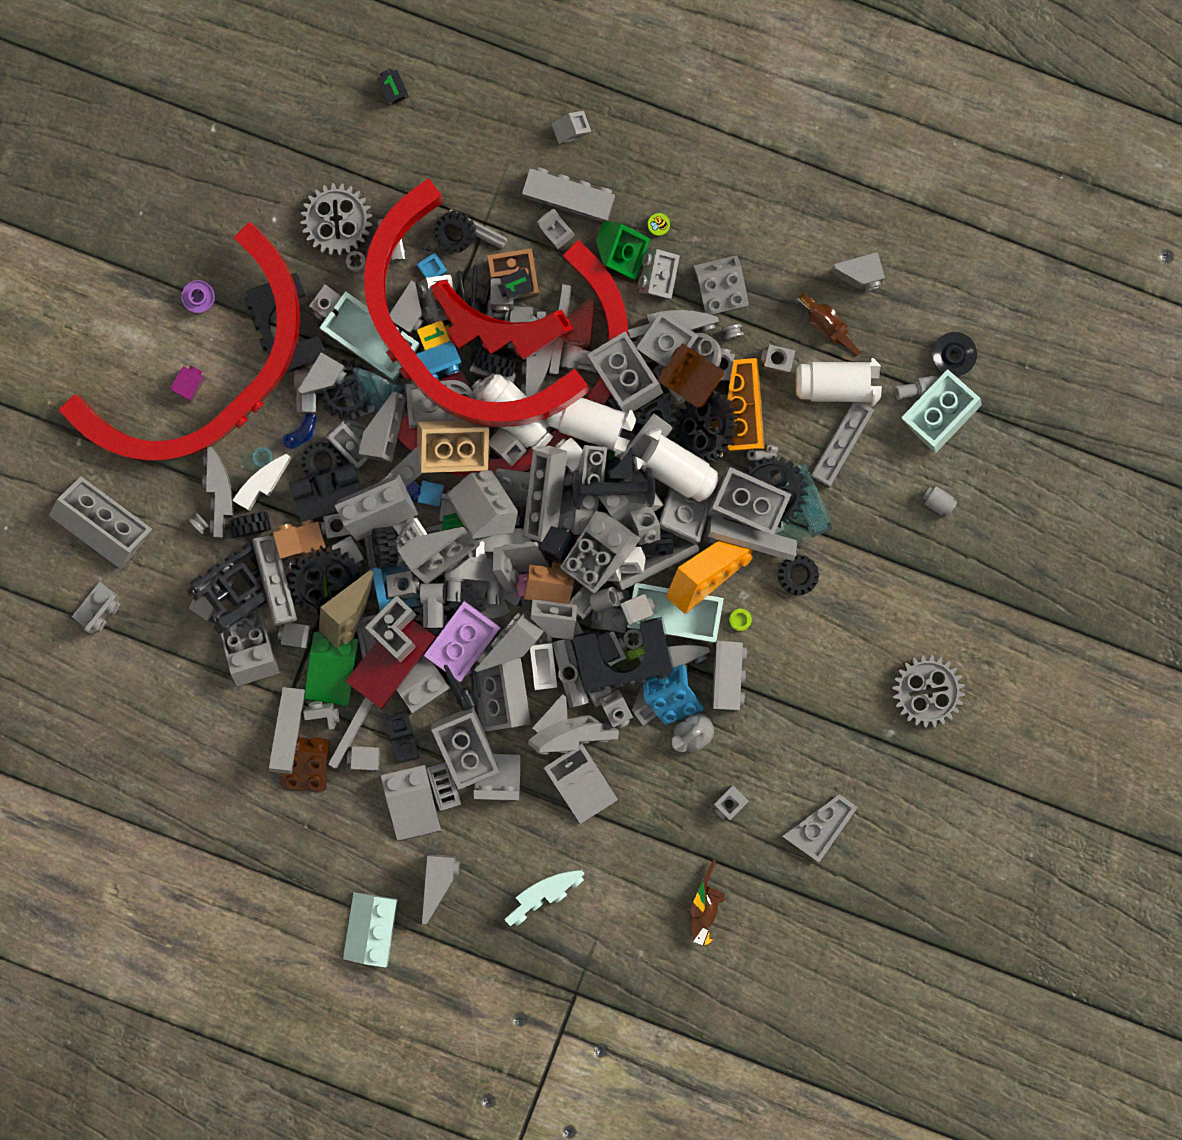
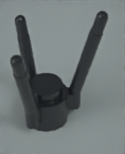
M475 264L472 276L471 298H467V301L461 271L457 272L461 298L468 305L482 313L486 312V304L491 291V278L488 281L481 303V299L476 298L478 266Z
M475 664L471 667L473 691L470 688L460 690L448 665H444L445 671L442 668L441 671L453 691L460 709L465 710L478 704L476 698H479L480 694L477 686Z

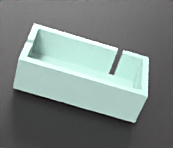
M345 291L334 307L339 314L336 317L333 312H330L320 326L321 331L395 382L401 374L398 370L401 366L397 361L393 363L385 353L388 349L373 324L368 307ZM402 331L401 335L413 351L416 352L420 344Z
M640 583L634 584L632 599L645 594L647 598H652L656 607L653 610L654 616L644 620L663 617L667 635L716 643L724 598L708 595L689 612L684 614L666 598L669 588ZM640 622L630 626L627 624V628L640 630Z

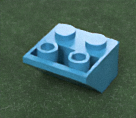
M451 341L416 354L425 367L438 380L439 376L447 374V377L458 373L460 368H463L455 345Z

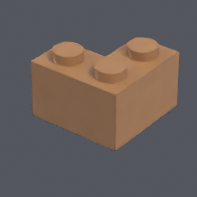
M532 248L487 255L491 278H502L521 269H526L534 292L517 299L539 296Z
M314 519L301 522V527L297 528L295 526L292 527L290 524L277 527L278 531L273 532L279 557L284 561L303 556V552L310 554L311 548L316 552L319 551L320 546L324 550L327 549L321 525L319 522H314Z
M553 561L550 563V568L530 564L525 582L524 599L569 604L574 578L560 568L561 564Z

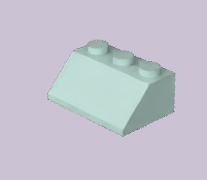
M947 369L901 418L921 441L937 453L982 405L981 398Z
M353 892L343 959L379 967L388 966L398 899Z

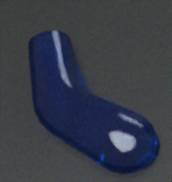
M306 414L299 429L284 435L282 441L285 447L294 449L310 440L314 435L317 416Z

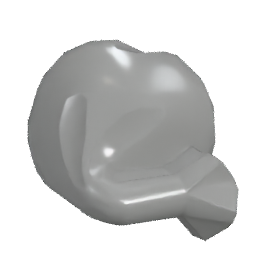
M699 712L683 718L673 731L672 747L676 751H687L690 753L698 752L705 748L714 736V727L710 719Z

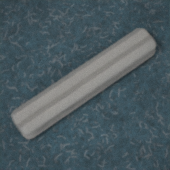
M473 221L474 224L472 226L476 227L474 234L478 238L500 249L505 247L507 243L506 237Z

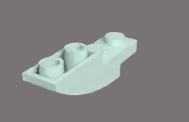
M582 870L562 872L533 884L516 896L521 905L504 920L510 926L514 923L518 926L527 918L526 912L530 909L535 911L544 903L542 898L545 897L550 904L553 901L558 903L567 895L564 892L570 886L576 888L584 880L582 876L585 873Z

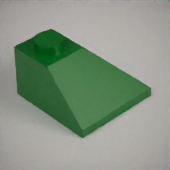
M603 220L596 239L603 265L632 280H636L650 238L621 223Z

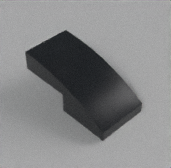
M408 712L386 717L397 763L419 759Z

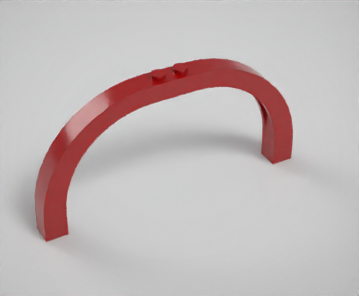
M428 178L400 199L387 213L373 236L365 262L364 291L366 303L373 324L388 349L385 353L393 363L395 361L399 363L401 368L398 370L405 380L410 378L420 392L443 411L470 423L491 427H515L532 424L563 411L590 392L587 383L575 368L545 390L520 400L509 402L475 400L449 389L436 379L394 325L387 307L385 287L388 266L393 252L405 233L416 222L444 202L442 194Z
M248 222L234 238L253 257L266 275L274 295L277 312L274 344L258 376L209 424L189 435L166 441L138 439L115 429L105 422L80 395L74 394L59 411L85 437L110 452L129 458L153 461L179 459L212 447L224 439L236 427L238 429L243 427L248 421L246 417L252 412H258L264 406L263 401L279 384L293 358L299 336L300 307L297 289L285 260L272 242L254 223Z
M577 240L563 255V259L590 285L597 295L606 316L609 341L623 332H626L628 335L624 303L612 276L597 257ZM601 377L585 399L605 405L611 394ZM405 416L401 421L397 439L407 449L412 451L417 447V428L409 429V420ZM555 429L551 433L553 438L546 446L555 447L563 439L567 441L569 438L576 442L578 438L560 433L558 429ZM533 449L527 450L512 467L502 459H488V470H492L495 476L498 468L529 472ZM457 471L444 473L461 478H466L470 473L480 471Z

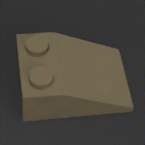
M369 570L320 608L319 632L336 648L343 644H348L354 637L372 597L374 577L372 570Z

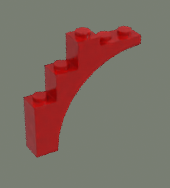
M447 280L436 282L430 286L435 300L444 308L446 318L453 323V326L448 328L447 331L450 334L451 342L458 349L468 346L481 337L483 347L490 354L502 350L513 342L516 353L523 359L532 357L573 329L562 310L530 322L503 321L482 314L468 305L456 294Z

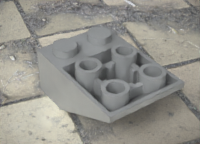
M596 511L560 568L591 592L596 593L630 556L641 538L608 513Z
M261 607L221 633L230 673L236 686L280 673Z
M528 610L522 615L517 613L506 628L476 660L479 663L475 668L476 672L523 657L544 631L531 619V613Z
M582 743L579 744L578 750H571L544 767L580 824L618 800Z

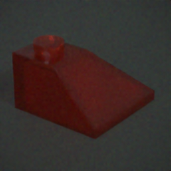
M588 299L567 317L573 329L560 337L563 338V344L591 349L594 299Z

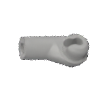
M768 444L766 451L750 449L747 452V458L752 461H763V457L771 460L772 456H778V447Z

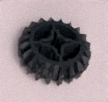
M342 360V365L346 368L344 372H352L358 375L350 381L343 380L342 382L347 387L350 385L353 387L350 390L354 398L350 394L341 393V391H344L341 384H337L338 391L332 399L329 396V389L319 391L317 395H324V397L319 399V403L327 402L323 408L325 411L333 408L330 413L332 417L338 411L340 420L344 418V413H347L348 420H352L351 413L355 412L356 417L360 418L358 410L362 409L364 413H367L368 410L364 407L365 404L369 406L374 405L368 399L369 397H377L375 393L370 392V390L377 389V385L369 384L375 378L374 376L366 377L370 373L369 369L361 372L364 366L362 363L357 368H354V360H351L350 366H347L346 360ZM364 381L365 393L362 400H360L355 391L359 383ZM344 399H350L355 403V406L343 408L336 404Z

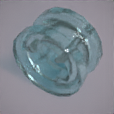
M259 447L253 453L254 463L262 468L272 462L274 458L273 453L266 447ZM265 451L268 452L269 455L267 457H269V460L259 463L258 459L260 458L257 455L259 453L263 454Z

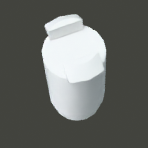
M871 358V362H811L810 364H800L796 368V395L800 399H810L813 402H871V406H874L881 398L882 386H871V378H879L881 365L874 358Z
M500 374L488 377L475 393V400L486 402H509L527 397L511 381L505 380ZM547 419L527 425L502 427L517 438L524 448L529 446L532 449L545 447L553 438V435L549 433L551 428L548 425Z
M581 397L563 411L547 418V422L550 427L558 429L560 433L601 447H607V449L615 451V456L626 451L630 440L620 437L622 428L632 431L636 418L632 410L629 413H625Z
M660 428L646 432L645 435L653 439V441L646 449L642 459L632 456L633 470L636 472L641 469L646 472V468H651L654 478L685 497H691L698 502L706 500L718 483V472L711 468L706 461L661 435L662 430Z

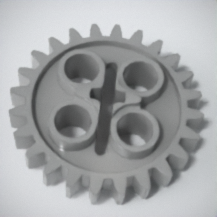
M332 183L331 190H328L323 185L324 192L322 193L316 189L317 197L308 196L311 204L304 203L303 206L307 209V212H301V216L305 217L306 220L300 223L303 226H307L302 232L303 234L310 233L307 241L315 240L313 244L314 249L321 245V253L329 249L330 256L334 254L335 250H337L339 256H342V250H346L349 254L351 252L350 247L352 246L358 250V242L365 244L362 238L363 235L370 236L366 228L373 227L370 222H367V220L373 218V215L366 214L371 207L363 206L367 199L362 198L359 200L360 191L352 194L353 187L350 186L346 191L342 183L339 189H336L335 184ZM334 200L337 201L338 215L342 219L339 220L340 239L336 238V225L334 221H331L335 219ZM346 202L353 205V209L348 213L341 211V206ZM322 205H329L331 207L327 215L319 213V208ZM346 225H353L355 227L353 234L346 235L343 233V228ZM324 227H331L333 229L329 237L321 235V230Z
M922 655L919 663L915 658H912L913 665L905 663L904 665L907 670L899 669L898 672L901 678H894L899 684L892 687L893 690L898 691V694L892 696V698L899 699L900 701L895 707L902 706L903 709L900 715L907 713L906 721L915 718L916 726L920 721H923L925 728H927L929 722H931L933 727H936L937 720L944 725V717L952 720L951 712L959 713V710L955 707L956 704L963 705V702L958 700L960 696H965V693L959 692V689L965 686V684H958V680L962 678V675L955 676L954 673L957 668L955 667L950 670V661L943 665L942 657H939L935 662L933 655H930L928 661ZM935 672L943 675V682L939 685L934 684L932 681V675ZM912 676H918L921 679V685L917 689L910 685ZM926 685H929V688L948 687L946 691L931 693L930 698H928L927 694L909 696L910 692L925 690ZM939 694H943L947 698V703L943 707L936 704V697ZM916 698H922L925 702V707L921 711L914 708Z

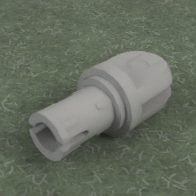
M939 377L916 378L913 384L895 386L897 400L910 397L920 399Z

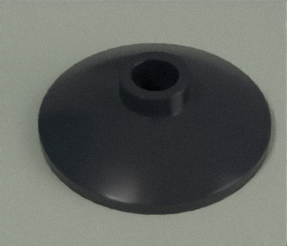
M949 332L936 341L932 357L935 366L940 372L944 373L948 369L957 377L968 373L973 368L977 360V349L972 339L960 332ZM950 352H957V359H952Z

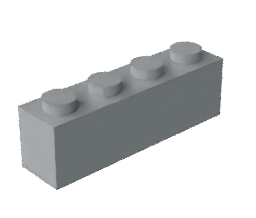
M536 167L534 170L530 168L522 192L523 198L597 221H608L615 200V195L611 194L612 190L604 187H599L598 190L590 187V183L578 180V183L569 181L570 177L563 174L553 176L548 174L546 169Z
M552 446L533 449L523 530L524 537L542 542L551 526L558 528L567 451Z

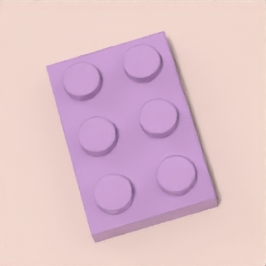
M463 601L424 656L444 671V665H448L454 678L461 682L498 632L500 626Z

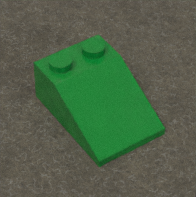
M314 632L304 699L349 706L352 686L346 683V680L356 667L359 639L353 638L348 644H343L336 648L324 635Z

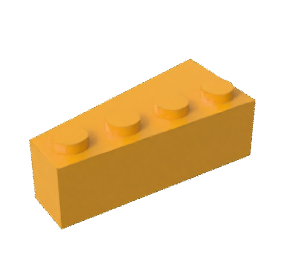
M756 358L734 360L727 400L732 401L731 407H736L733 415L739 418L734 421V424L739 425V427L734 429L738 436L731 439L734 445H728L730 452L749 451L750 449L763 450L765 447L758 360Z
M721 540L717 541L678 567L666 598L686 614L742 566L748 565L753 558L751 555L753 550Z

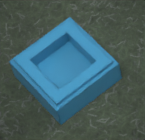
M436 253L416 264L425 278L442 276L447 273L446 268Z
M423 480L417 502L440 507L445 485Z

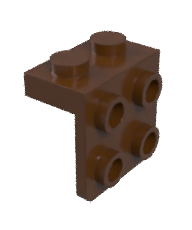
M682 343L673 352L672 359L668 365L661 370L657 381L675 391L694 406L701 408L723 377L724 371Z
M298 737L292 774L282 773L281 786L283 789L326 790L329 739Z

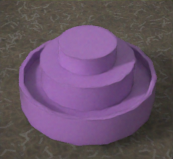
M196 280L184 287L182 302L190 312L196 314L205 313L213 306L215 293L208 283Z

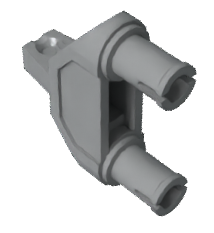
M479 541L481 544L479 547L445 571V578L448 581L446 601L461 602V582L473 580L486 581V584H488L486 604L501 605V583L493 572L492 559L487 558L486 553H484V541Z

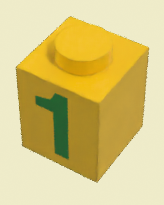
M441 320L418 329L417 331L424 349L428 350L449 342L450 334L447 331L450 328L449 325H444Z

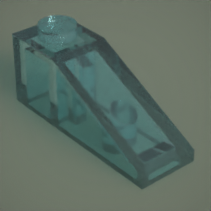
M354 367L353 372L368 404L375 407V412L381 409L392 392L404 394V388L372 372Z
M806 464L798 466L801 469L799 473L805 475L802 481H805L808 486L803 488V490L807 491L809 495L802 496V499L807 504H800L799 507L803 510L801 515L811 537H815L832 530L829 514Z

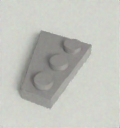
M838 794L782 837L820 862L858 807Z

